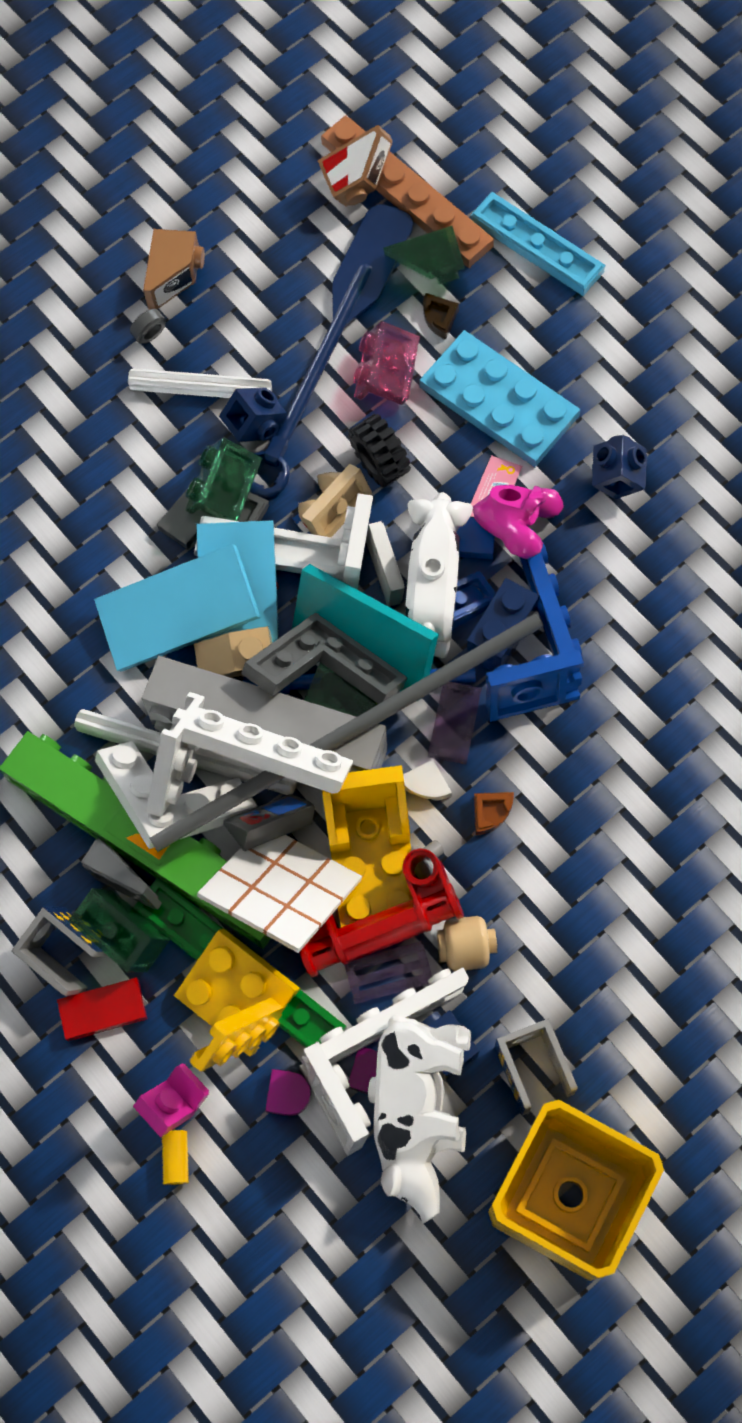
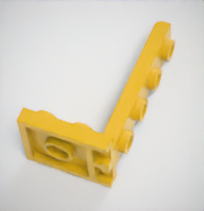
M224 928L216 932L174 994V997L212 1026L209 1033L214 1038L210 1044L194 1052L189 1060L200 1072L215 1064L222 1066L230 1056L237 1058L242 1052L246 1053L249 1057L254 1055L260 1048L261 1042H267L280 1025L278 1020L282 1016L281 1013L292 997L300 990L296 984Z

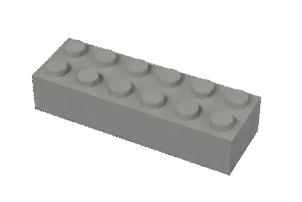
M159 655L141 698L152 725H155L154 728L159 732H162L163 729L170 730L172 728L173 715L178 708L184 710L189 692L205 697L203 709L214 710L225 717L243 723L255 724L263 730L283 737L295 738L307 745L356 718V716L285 694L277 693L271 696L259 686ZM376 724L332 751L344 758L353 760L350 772L381 768L387 753L386 726Z

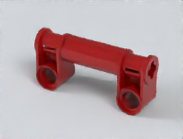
M423 848L414 849L404 858L402 868L413 897L411 900L341 928L337 927L332 914L300 950L301 959L309 976L313 978L318 976L319 970L339 962L346 965L351 961L424 932L431 931L432 925L452 917L457 919L463 918L464 913L440 859L428 849ZM424 860L432 861L433 872L426 879H416L414 871L417 864Z

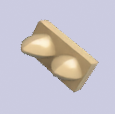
M349 464L342 472L318 474V484L323 493L317 499L299 503V517L311 534L332 537L345 523L347 507H355L357 494L370 495L372 493L361 469L352 464Z

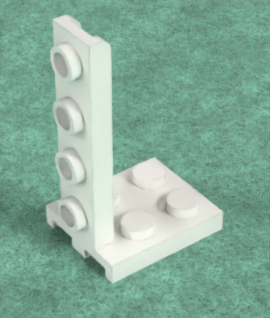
M358 493L355 507H347L343 539L274 528L276 570L301 574L302 569L311 564L357 589L373 496ZM202 516L200 524L239 522L210 516ZM196 540V545H195V549H194V555H195V556H198V552H197V540Z
M189 692L184 710L178 708L173 715L172 728L170 730L163 729L161 732L146 812L162 817L170 803L177 804L184 782L190 783L196 771L197 760L192 759L193 752L197 751L198 748L333 794L340 791L351 770L353 760L344 758L333 751L321 750L301 743L295 738L283 737L263 730L255 724L243 723L225 717L217 711L203 709L205 697Z
M448 968L435 974L428 980L430 985L418 992L414 988L405 990L392 999L394 1005L381 1012L378 1007L372 1008L356 1019L357 1025L346 1031H343L342 1027L335 1028L319 1039L322 1044L318 1041L303 1050L305 1055L301 1057L302 1065L299 1068L347 1156L363 1147L369 1135L366 1128L371 1123L362 1105L359 1102L353 1105L346 1092L350 1085L341 1067L338 1064L333 1067L332 1065L380 1039L384 1030L388 1028L389 1019L393 1015L417 1019L459 996L468 982V975L464 968L453 973Z

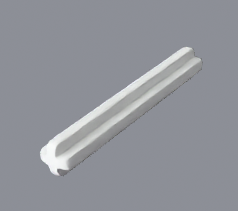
M131 369L128 375L129 389L134 391L230 398L235 389L267 387L268 390L272 391V384L269 379L146 369Z

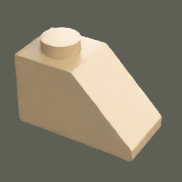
M268 626L229 632L195 643L197 668L230 678L244 676L241 673L245 662L272 644V636Z

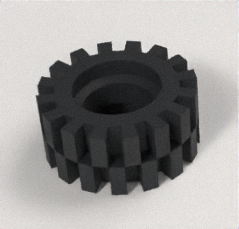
M373 414L348 430V438L351 440V447L355 449L356 457L360 458L362 467L368 470V475L374 478L375 482L378 485L380 484L381 487L388 486L411 470L409 466L411 464L410 460L406 457L408 454L400 445L402 444L399 437L396 438L393 428H389L387 421L384 418L381 419L380 415Z

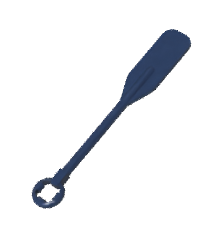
M383 204L371 207L366 213L333 279V321L277 434L273 436L267 450L249 455L241 464L239 479L246 491L261 498H269L281 493L288 485L290 470L289 465L283 458L288 448V442L344 329L380 298L413 230V220L408 213ZM265 460L266 464L282 468L283 471L277 474V478L273 482L275 486L264 489V485L248 482L246 477L252 475L256 462Z

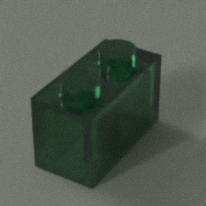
M92 888L68 920L127 973L147 972L171 940L113 890Z

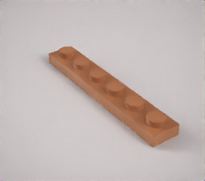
M345 115L321 135V142L323 146L332 152L366 131ZM389 151L376 190L399 210L408 213L413 222L465 266L470 268L494 247V238Z

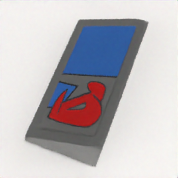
M289 794L224 820L223 825L243 851H247L311 825L315 806L310 801Z

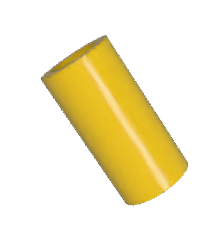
M172 1130L162 1136L163 1185L189 1183L186 1130Z

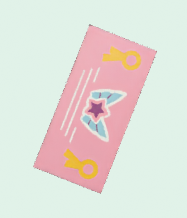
M491 455L471 502L472 507L488 496L493 487L497 485H515L522 466Z

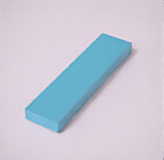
M491 192L470 216V219L490 236L582 296L588 292L605 271V264L494 192Z

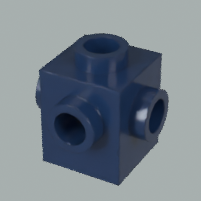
M267 387L235 389L221 411L219 418L238 442L270 440L278 432L279 424L287 412L277 401L276 395L268 390Z
M624 435L613 436L605 442L594 445L592 486L614 499L645 490L647 449Z

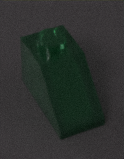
M453 226L383 248L384 255L389 260L428 281L437 279L439 285L459 279L458 272L465 269Z

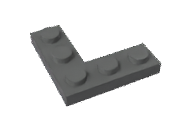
M317 613L308 617L246 661L241 673L271 696H274L318 662H321L378 704L400 692L408 678Z

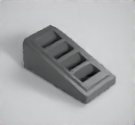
M97 838L82 859V866L97 881L153 910H158L162 904L158 896L104 841Z

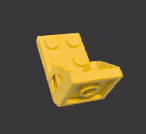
M402 765L349 772L338 793L333 794L322 790L331 858L333 861L362 876L360 883L338 907L341 927L413 898L402 868L404 858L411 852L410 827Z

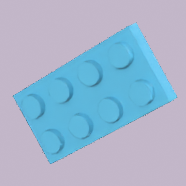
M465 330L419 380V387L533 467L540 463L580 415V408Z

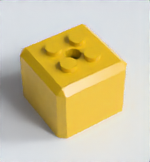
M555 1100L543 1104L488 1212L492 1225L496 1229L588 1281H592L615 1273L664 1172V1168L658 1153L561 1100ZM571 1182L581 1189L582 1201L577 1207H566L560 1202L558 1190L562 1184Z

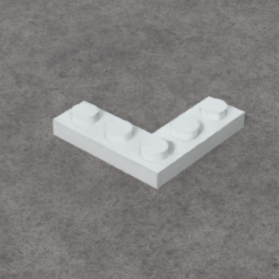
M133 741L98 750L95 762L148 849L154 848L149 839L151 836L243 784L237 777L181 794L177 804L170 803L162 817H158L146 812L153 772ZM251 797L183 838L224 826V820L257 807V804Z

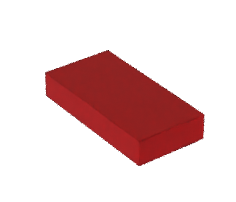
M137 977L57 999L63 1031L67 1041L148 1019Z

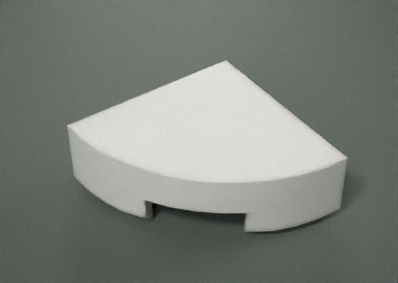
M433 759L403 774L405 790L412 795L435 801L452 796L449 786Z

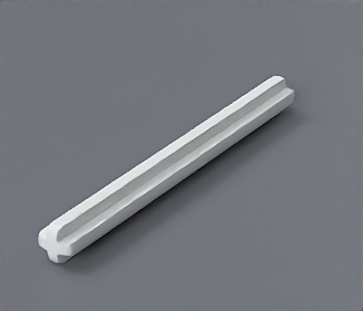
M85 709L78 712L74 723L77 731L118 744L133 741L138 750L157 755L161 736L160 732ZM198 748L197 751L193 752L192 759L197 760V768L233 779L238 777L243 782L265 771L202 748ZM284 778L267 789L285 795L293 794L298 781Z

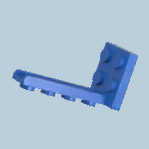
M544 543L539 554L528 559L520 557L519 559L530 591L540 595L537 612L543 624L552 655H540L531 662L515 666L512 664L501 665L493 671L486 673V710L490 722L580 699L578 686L582 685L580 668L584 667L582 651L578 639H571L568 631V628H571L570 616L565 605L560 606L556 596H559V586L555 574H548L545 565L548 564V555Z

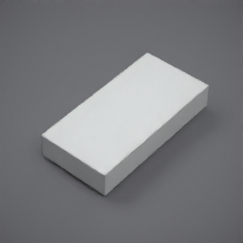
M379 521L368 524L366 543L387 606L398 605L402 601L405 586L384 523Z

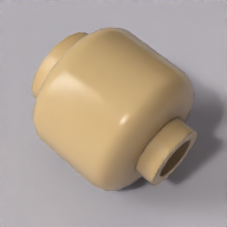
M480 916L463 917L461 919L451 918L445 921L443 930H437L440 962H446L448 968L452 971H457L461 968H464V970L486 968L489 964L490 954L497 953L495 929H487L484 919Z

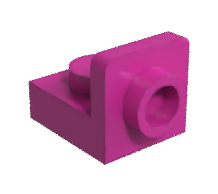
M182 1063L173 1070L166 1081L141 1095L133 1107L161 1138L192 1118L209 1095V1090Z

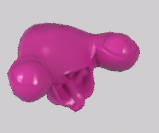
M497 485L491 489L488 496L473 506V513L479 525L491 535L501 539L511 554L528 559L539 554L543 546L541 538L529 526L535 523L537 517L548 519L559 515L564 505L560 494L554 489L534 486L531 490L514 485Z

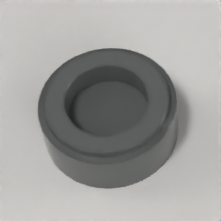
M150 309L141 314L132 323L129 332L138 343H148L163 331L166 319L157 309Z

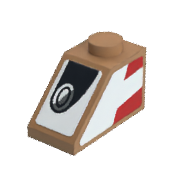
M379 125L317 160L333 198L345 207L363 202L367 198V194L377 188L393 142L391 136Z
M153 229L143 288L149 310L160 308L196 282L198 268L203 269L205 259L204 247L199 246L196 232Z

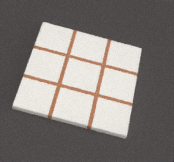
M284 835L247 851H243L240 848L199 890L197 897L299 953L360 883L362 876Z

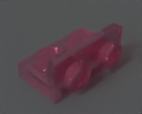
M380 321L370 332L366 331L359 346V351L363 353L361 363L356 368L353 377V383L357 384L354 397L362 400L367 394L372 393L403 405L409 399L420 336Z

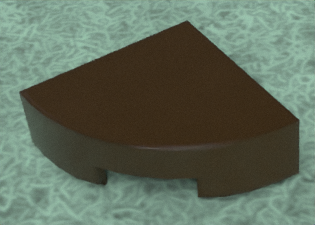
M425 293L423 314L426 324L436 335L447 339L458 314L459 303Z

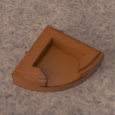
M514 792L474 793L476 835L492 832L505 822L512 809Z

